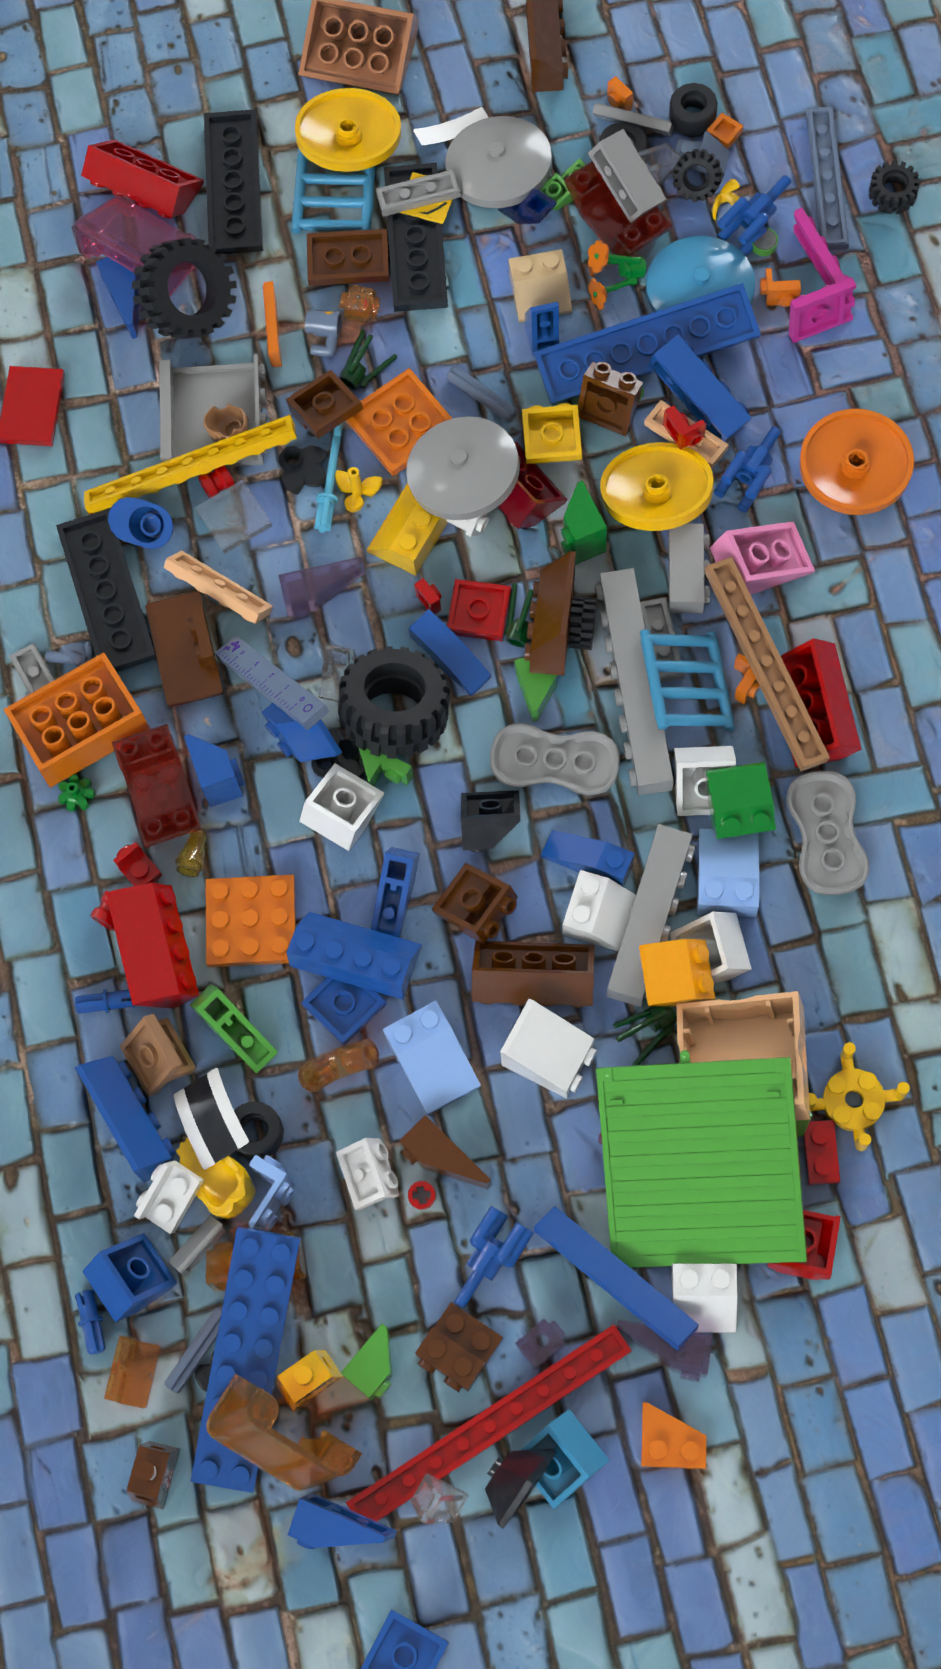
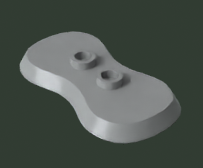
M515 723L505 726L495 736L491 746L490 765L494 776L509 786L526 787L539 783H554L582 795H596L607 791L615 782L619 770V751L615 742L600 732L584 731L571 735H555L530 724Z
M826 770L800 775L792 781L787 791L789 811L797 822L802 835V850L799 860L800 875L808 888L819 894L839 895L852 892L864 884L869 873L868 857L857 840L853 827V816L856 806L855 790L851 782L838 772Z

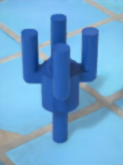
M783 175L767 194L757 192L749 201L745 197L739 198L717 222L718 226L722 229L718 233L717 238L727 241L739 226L742 225L746 230L738 238L740 243L743 244L739 250L747 257L753 251L752 243L766 233L767 228L765 224L777 210L773 202L791 184V179Z
M771 427L759 446L750 445L746 452L743 450L738 451L722 475L721 481L714 490V494L719 498H723L735 478H738L744 484H749L744 497L737 506L741 512L746 513L771 474L770 465L773 458L770 456L769 451L781 434V431L777 427Z
M492 1205L470 1238L471 1245L476 1249L466 1265L471 1267L473 1272L454 1300L462 1308L466 1307L484 1277L493 1281L502 1265L507 1268L514 1266L534 1232L516 1222L504 1243L498 1240L496 1236L509 1216Z

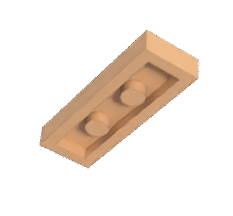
M660 400L645 418L644 425L670 443L676 444L663 426L664 410L671 406ZM687 417L690 425L695 423ZM705 429L704 437L698 444L686 447L696 451L705 458L712 470L727 452L729 444Z

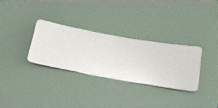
M480 107L454 120L426 128L414 129L413 131L421 145L436 144L454 139L467 126L489 117L484 109Z

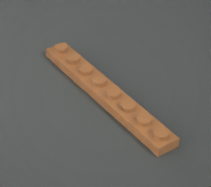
M730 557L707 565L704 572L800 771L826 763L830 757L733 558Z

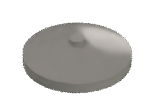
M509 116L490 117L467 126L453 139L446 154V171L454 169L461 198L467 202L486 208L510 207L528 200L545 185L552 169L551 147L545 134L526 120Z
M457 417L437 424L420 437L409 455L406 475L408 485L415 500L427 512L448 520H468L489 513L507 499L518 480L520 461L513 439L500 425L480 417Z

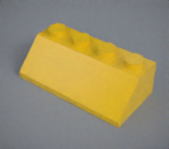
M407 483L368 546L367 552L416 576L446 527L447 519L439 518L423 509L415 500Z

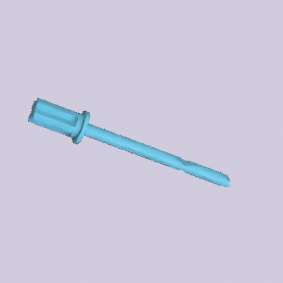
M343 423L334 428L325 489L323 493H319L316 496L318 506L314 529H319L321 533L331 530L334 506L338 503V498L332 492Z

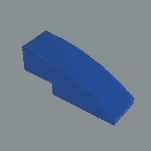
M429 609L409 627L410 638L430 655V658L438 664V667L470 696H473L491 678V674L469 648Z

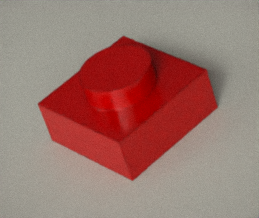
M424 578L414 584L416 597L423 606L434 614L440 612V599L442 595L434 584L429 585Z

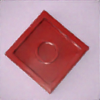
M455 579L447 627L456 636L503 642L511 586Z

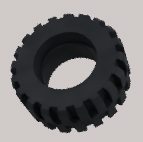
M393 646L384 647V650L380 651L377 648L367 652V656L360 655L354 659V664L351 663L344 670V676L340 679L338 715L341 728L345 730V735L350 741L356 740L357 747L363 751L368 749L370 754L378 757L380 754L387 755V758L396 759L398 755H403V758L413 756V752L416 751L422 753L428 749V744L432 746L440 739V735L444 733L447 727L450 685L446 680V674L441 668H438V664L431 658L426 659L425 654L417 650L415 653L411 652L406 647L393 649ZM397 693L410 697L417 705L404 711H388L375 706L371 700L382 694Z

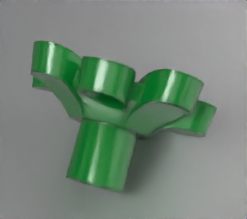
M72 775L69 778V783L61 781L58 787L63 793L58 796V802L62 805L66 803V808L70 812H74L77 805H79L81 810H87L90 807L87 798L93 799L96 795L95 790L89 788L92 785L91 780L88 778L80 780L77 775Z

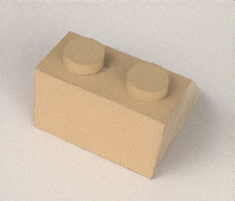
M562 249L508 259L509 279L519 323L525 322V313L530 307L558 302L559 316L572 314L568 276Z

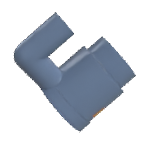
M307 311L305 332L311 333L314 336L327 337L326 345H311V355L333 357L335 355L337 339H339L342 329V313L340 311Z

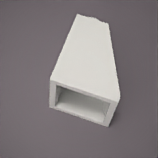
M528 999L500 1051L502 1066L567 1099L570 1091L576 1093L582 1082L583 1076L579 1074L584 1064L590 1066L596 1055L597 1050L593 1048L595 1039L537 1002Z

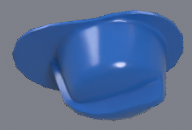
M126 497L114 503L109 511L108 523L111 531L117 538L144 548L157 549L163 547L173 534V522L170 514L166 509L157 504L138 498Z

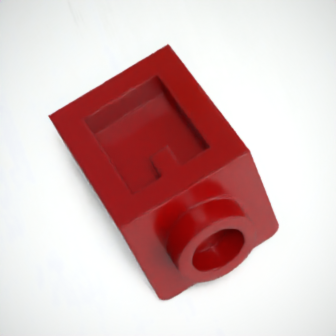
M675 405L664 410L663 426L680 450L688 445L694 446L703 439L706 428L704 420L690 425L686 415L679 413Z
M134 842L131 846L126 845L121 848L113 860L132 886L154 883L162 876L160 870L142 851L137 842Z

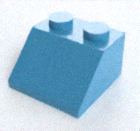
M570 1409L549 1423L521 1449L552 1448L557 1452L536 1484L538 1490L553 1509L610 1462Z

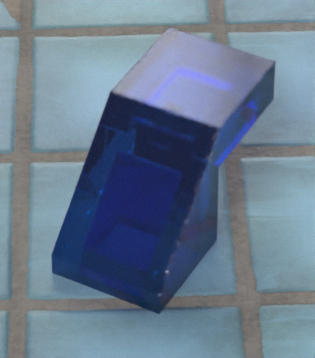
M534 188L520 204L498 208V211L517 224H537L556 206V201Z

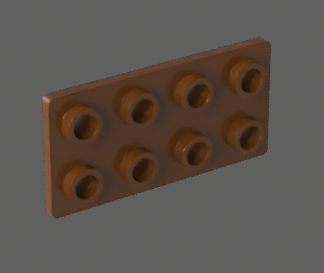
M197 591L147 603L145 608L167 706L174 707L222 695L223 688L201 593Z

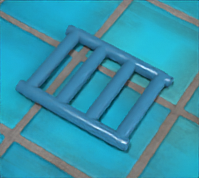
M298 148L292 233L300 234L301 230H371L376 166L365 169L364 174L307 173V161H311ZM306 184L364 185L363 197L305 196ZM304 207L362 208L361 220L303 219Z
M648 629L641 630V646L658 729L664 730L668 726H724L726 731L734 730V717L716 632H708L706 635L650 634ZM654 646L708 647L711 662L656 660ZM659 672L713 673L716 688L661 687ZM664 699L718 700L721 715L666 714Z

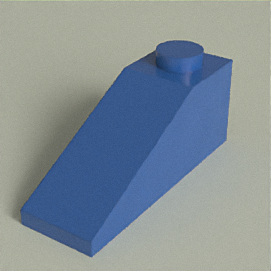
M126 249L96 261V264L132 339H134L138 334L139 313L137 311H139L140 304H134L133 297L139 296L138 289H132V281L139 280L138 275L133 274L135 267L139 266L135 257L130 259Z
M558 302L530 307L525 313V328L533 356L535 351L559 344Z
M556 830L551 831L541 853V858L576 872L582 870L609 878L624 887L634 864V852L609 842Z
M391 847L385 852L371 930L401 937L415 882L420 853Z
M311 1493L299 1498L288 1536L297 1539V1544L304 1548L315 1549L384 1543L394 1538L397 1531Z

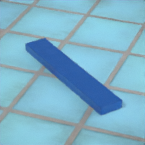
M556 1206L534 1226L536 1234L677 1351L697 1331L699 1326L697 1322Z

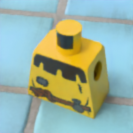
M314 1350L279 1374L276 1386L292 1411L295 1412L343 1378V1375L326 1350Z

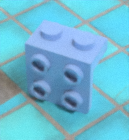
M255 1154L249 1164L257 1176L269 1182L272 1186L249 1221L248 1226L251 1229L270 1232L278 1219V1216L275 1215L281 1204L284 1206L288 1204L295 1190L292 1189L294 1183L285 1173V1169L281 1167L282 1164L268 1155L262 1159Z

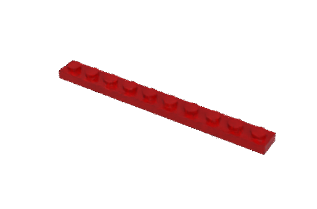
M613 1324L345 1503L350 1510L376 1522L380 1521L630 1354L632 1350L615 1324Z

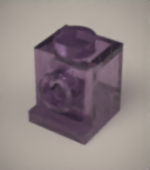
M543 1319L526 1335L515 1342V1345L537 1371L565 1346V1342L561 1339L565 1336V1333L554 1320L548 1324ZM541 1335L546 1336L549 1340L548 1344L544 1347L536 1343L537 1338Z

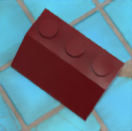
M514 442L520 461L519 476L511 494L498 507L507 516L509 523L519 529L535 526L563 506L568 499L537 464H526L525 451L517 442Z

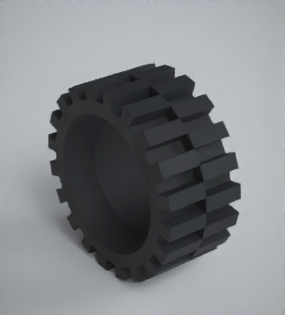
M183 238L161 242L160 245H154L149 249L151 253L143 254L139 259L144 266L135 267L133 274L138 275L139 280L132 281V289H138L139 296H134L133 301L134 304H141L143 309L137 312L141 318L149 317L150 320L146 324L151 329L159 328L158 333L163 336L171 335V338H190L209 335L214 332L213 328H221L225 324L221 318L230 317L233 311L227 306L236 302V296L230 295L231 289L237 288L236 281L229 280V275L233 274L234 271L232 266L225 267L223 265L227 260L226 256L223 253L214 254L217 247L213 244L204 245L205 240ZM182 261L189 262L199 269L206 283L205 301L202 307L191 316L179 311L172 303L168 293L170 273Z

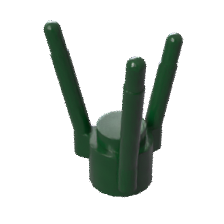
M365 330L360 331L346 365L339 376V379L352 390H357L359 386L365 389L373 378L397 359V355L393 354L366 376L365 372L367 370L360 361L368 349L373 335H368L361 346L366 333Z
M517 583L512 584L507 626L504 635L506 636L505 640L509 644L525 648L526 643H531L532 641L527 639L529 622L525 619L534 591L532 589L528 590L520 617L515 619L514 622Z
M651 1006L644 1011L613 1024L614 1028H619L645 1018L644 1021L617 1036V1042L630 1037L647 1026L654 1032L660 1030V1033L643 1050L632 1065H640L664 1037L673 1032L671 1025L677 1022V1017L670 1006Z

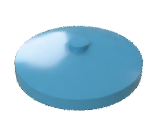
M691 236L669 244L656 255L647 273L646 296L651 310L656 312L743 283L752 305L755 293V275L746 256L732 244L715 237Z

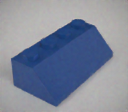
M308 912L296 926L286 953L290 967L403 1000L422 944Z
M109 1056L75 1067L133 1172L144 1183L151 1180L152 1173L158 1165L174 1161L172 1155L177 1152L168 1137L165 1139L161 1138L157 1130L162 1126L153 1111L148 1114L143 1104L147 1100L139 1086L133 1089L128 1079L132 1077V1074L124 1061L118 1063L114 1056Z

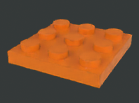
M408 368L361 400L363 409L347 419L346 422L393 477L407 467L411 450L423 434L437 424L453 418L412 370Z
M294 874L206 879L207 967L289 963L286 952L296 929Z

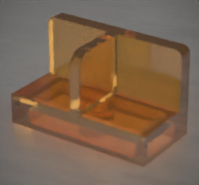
M119 1335L104 1399L114 1403L146 1408L159 1358L160 1346Z

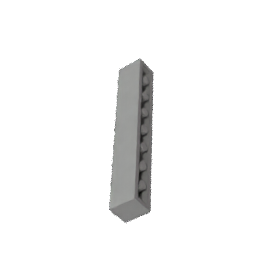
M634 568L600 573V584H595L597 601H602L604 610H600V620L602 627H607L609 635L604 636L606 652L612 653L613 662H609L611 679H617L618 688L614 689L616 706L622 707L623 715H619L621 733L626 732L628 742L623 743L626 760L631 759L633 769L628 770L631 787L636 786L638 796L672 791L673 775L665 732L657 727L641 646L640 631L645 630Z

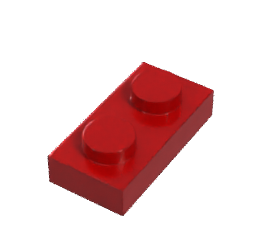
M834 1120L811 1121L803 1136L808 1185L839 1184L840 1172Z

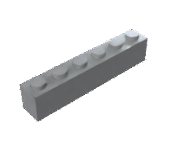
M658 824L609 981L607 997L639 1007L642 1006L644 998L647 999L639 946L668 941L671 927L666 926L669 915L675 917L680 900L675 898L677 888H684L688 872L683 871L686 861H692L696 845L691 844L693 834Z

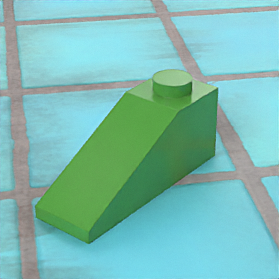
M210 984L189 1005L256 1074L278 1053L217 987Z

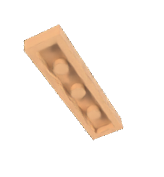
M181 550L166 558L164 568L173 573L176 578L188 582L199 592L217 600L220 605L237 612L246 621L256 624L270 615L273 607L271 604Z

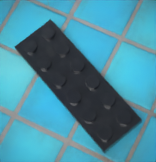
M256 109L204 113L208 242L217 247L214 254L264 251Z
M437 163L384 167L385 186L409 181L412 173L426 176L438 173ZM403 213L388 215L394 312L448 308L442 224Z
M109 508L58 524L56 527L95 656L104 652L117 672L157 658L120 539L111 531L108 523Z

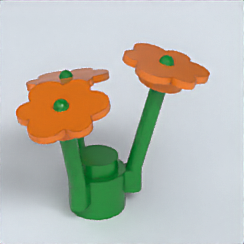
M596 240L595 244H592L588 249V270L590 271V276L593 277L595 273H600L603 266L614 264L618 265L620 276L626 278V280L608 287H604L595 278L590 280L588 292L591 295L592 303L599 310H602L605 307L604 303H606L607 293L628 285H637V278H643L646 274V262L642 256L628 257L608 254V245L603 244L601 240Z

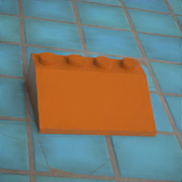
M104 652L3 709L50 788L151 730L138 705Z

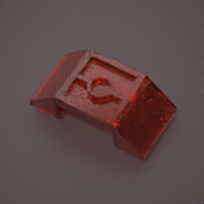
M593 161L564 179V183L579 215L601 241L608 245L612 253L629 257L673 228L671 222L657 207L630 223Z
M168 724L112 742L138 820L136 821L145 848L202 829L194 799Z

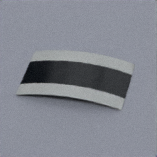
M218 1068L211 1070L173 1095L184 1130L204 1170L249 1143L229 1101Z

